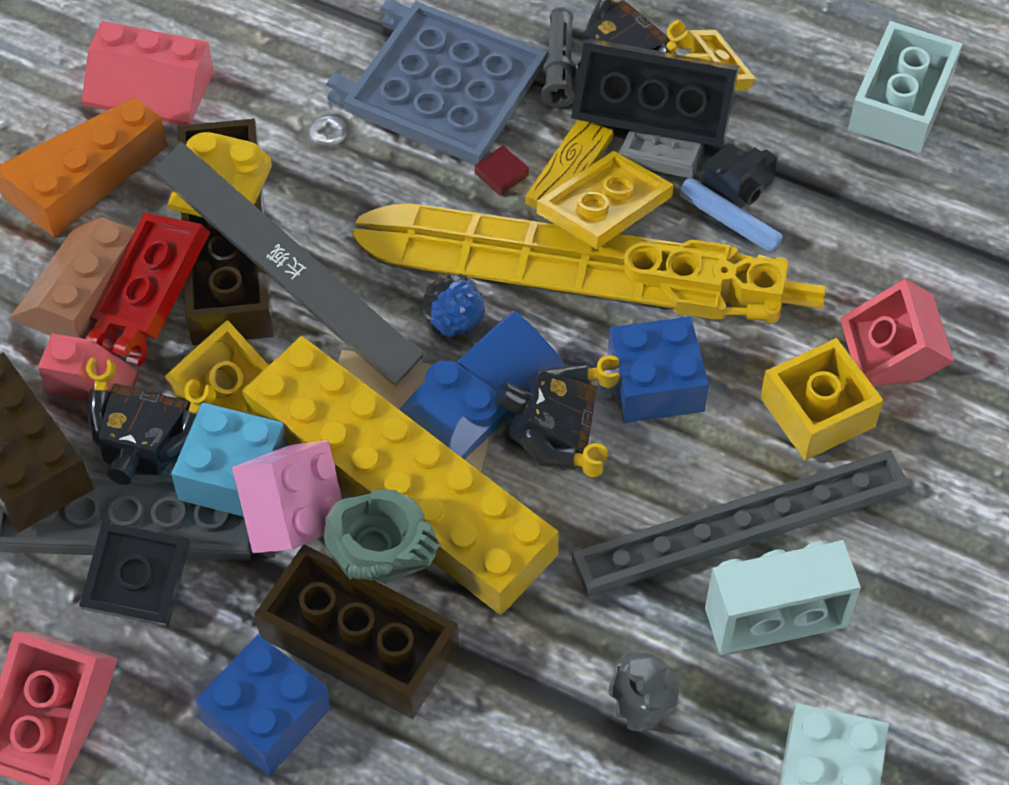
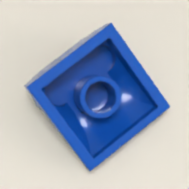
M440 361L433 364L426 372L425 382L399 408L401 412L464 460L508 418V410L495 404L497 393L467 369L453 361Z

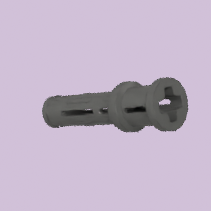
M557 7L552 10V14L550 13L549 59L543 66V76L546 79V85L542 89L541 96L547 105L556 108L572 104L575 97V88L572 86V80L576 75V66L571 60L573 13L565 7Z

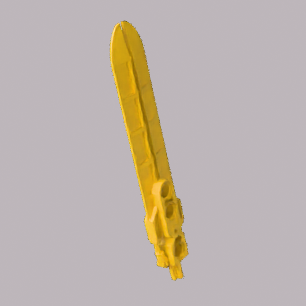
M409 203L388 205L371 210L359 216L355 222V225L376 230L353 229V238L364 251L374 258L391 265L445 274H463L471 278L672 308L676 314L713 320L724 319L725 315L746 316L747 320H764L766 323L774 324L780 320L783 303L823 309L826 286L786 280L789 263L783 257L774 259L759 254L756 258L738 253V249L730 245L693 239L685 243L618 234L596 249L555 224ZM730 303L733 307H726L725 304Z

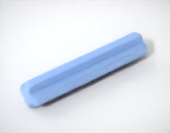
M686 179L680 188V197L767 252H774L779 247L783 239L781 233L695 179Z

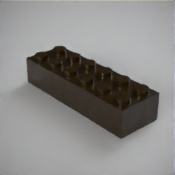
M255 118L177 126L178 144L182 141L186 145L188 140L194 135L210 132L253 142L260 147ZM262 187L254 206L265 214ZM181 212V220L202 224L210 231L184 284L185 314L192 345H199L227 320L245 340L274 337L269 275L203 217Z

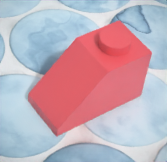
M51 333L38 366L47 394L89 402L90 388H94L95 380L88 375L86 365L90 358L94 357L97 359V376L103 375L106 372L107 359H110L115 364L116 375L107 383V389L110 390L114 383L134 388L139 373L137 369L92 340Z

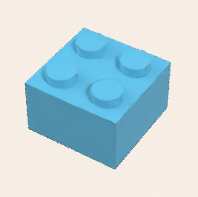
M202 403L171 473L178 500L244 517L232 467L287 446L284 423Z

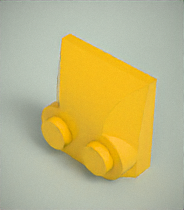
M210 132L199 133L191 137L186 146L255 205L272 168L271 156L262 151L257 144ZM172 191L168 202L169 209L202 217Z
M227 320L164 377L169 381L170 389L178 399L188 401L184 393L185 386L188 381L196 379L200 382L196 393L197 399L202 397L204 389L208 384L214 388L216 398L211 405L248 414L242 390L269 365Z

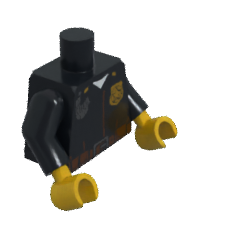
M599 0L590 16L583 35L585 41L596 39L677 54L675 51L678 48L687 49L691 47L694 42L693 34L689 30L684 32L686 26L682 21L672 22L667 29L666 35L625 0L619 2L616 0Z
M613 355L603 356L599 359L597 368H590L588 364L539 370L522 382L519 387L509 382H504L498 389L495 404L512 411L509 429L511 438L521 444L536 463L542 467L576 470L578 466H581L583 472L591 478L601 475L604 466L603 462L607 460L608 450L599 443L588 445L597 387L591 385V381L597 380L605 388L614 387L619 381L620 374H609L604 371L617 369L619 359Z
M94 357L90 358L87 362L86 370L88 375L95 380V385L89 391L88 422L92 440L100 447L103 461L111 464L107 471L108 477L120 485H129L136 471L152 475L161 474L168 463H173L178 459L201 404H212L216 398L214 388L207 384L204 394L197 399L196 393L200 382L192 379L188 381L184 389L185 397L188 401L115 383L110 390L107 389V383L116 375L115 364L110 359H107L106 372L103 375L97 376V359Z

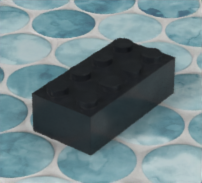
M588 39L583 44L571 119L722 147L726 140L740 66Z

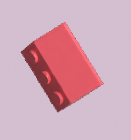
M101 21L88 48L82 104L86 107L107 111L136 97L162 117L163 122L175 125H189L194 119L214 73L209 42Z

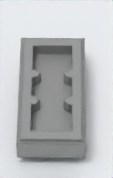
M629 130L619 154L645 169L693 179L704 154V144Z

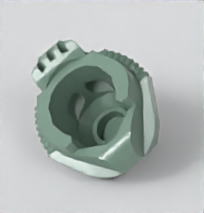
M373 490L370 494L342 499L334 504L325 519L324 541L334 561L350 580L357 578L370 581L375 580L384 584L429 567L440 546L432 526L422 521L424 513L421 507L412 498L397 492V490Z

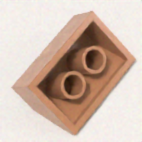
M103 217L74 227L11 315L12 320L50 336L51 333L86 339L87 334L96 324L90 316L135 230Z

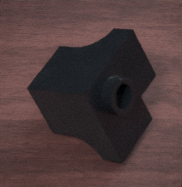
M729 142L703 164L701 184L739 208H743L746 204L752 205L761 196L763 190L773 182L778 157L767 149L760 151L756 147L750 152H744Z

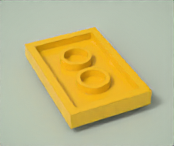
M612 151L537 201L536 213L598 249L670 199L673 194L674 184L621 154Z

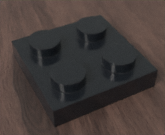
M102 521L79 607L82 610L168 627L190 541L185 537Z

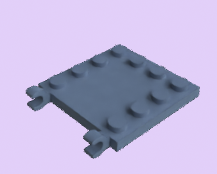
M386 0L381 7V12L386 13L381 24L388 29L394 30L357 83L341 74L333 73L326 83V86L332 89L327 99L338 105L344 104V111L476 165L484 159L543 69L544 63L547 61V52L418 1H415L411 8L396 0Z

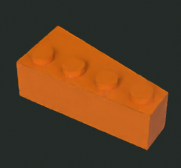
M133 97L1 163V196L55 238L168 146L162 117L136 97Z

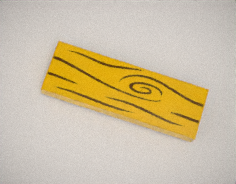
M577 120L526 194L525 204L537 209V201L599 161L613 140V130L596 123Z

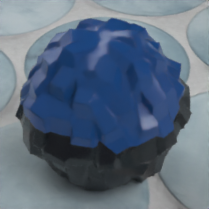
M450 273L438 278V280L436 279L426 288L423 298L425 302L422 303L421 310L426 317L427 323L432 326L434 333L442 337L449 336L450 338L457 335H467L473 332L484 318L485 307L482 293L479 292L477 283L471 277Z

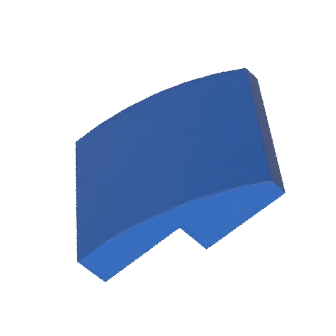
M511 311L456 362L491 387L496 393L504 382H509L519 387L522 382L536 371L566 367V364L550 344L516 311ZM508 410V418L505 421L510 427L512 411Z

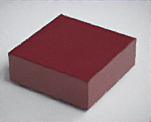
M504 145L474 165L475 175L499 196H502L529 176V167Z

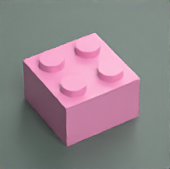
M328 440L288 445L232 467L253 553L293 550L324 536L326 516L334 504L342 500L335 463Z

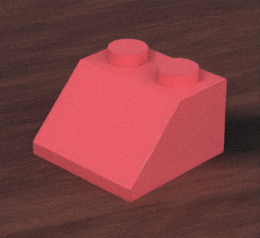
M906 278L840 317L850 356L873 386L921 381L954 362L934 295Z

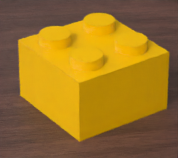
M837 338L766 370L760 395L762 402L805 461L875 428L884 401Z

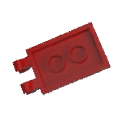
M144 213L90 316L96 324L87 334L86 339L92 340L113 355L118 354L127 357L126 362L128 364L141 366L147 357V337L157 339L210 231L199 223ZM119 330L124 331L122 336L118 338Z

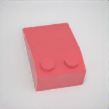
M14 631L0 675V775L29 785H63L105 702L118 658L39 632Z

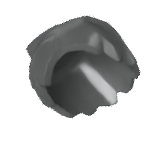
M644 651L629 652L617 660V670L611 679L608 689L609 695L616 699V716L627 719L629 730L645 731L658 725L678 705L679 688L671 667L655 654Z

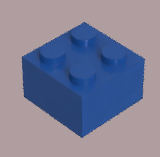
M691 316L610 327L607 355H613L619 359L618 368L611 370V372L620 374L615 390L623 423L705 412L709 383Z
M258 634L195 700L202 723L269 776L272 775L331 709L327 686Z

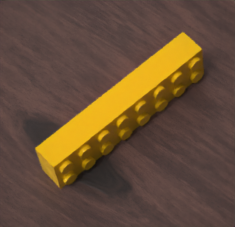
M302 335L242 390L248 414L284 423L287 446L328 440L335 463L339 487L350 496L357 497L370 494L373 490L387 489L397 490V492L416 501L424 513L422 521L432 526L440 543L432 562L500 616L558 556V531Z

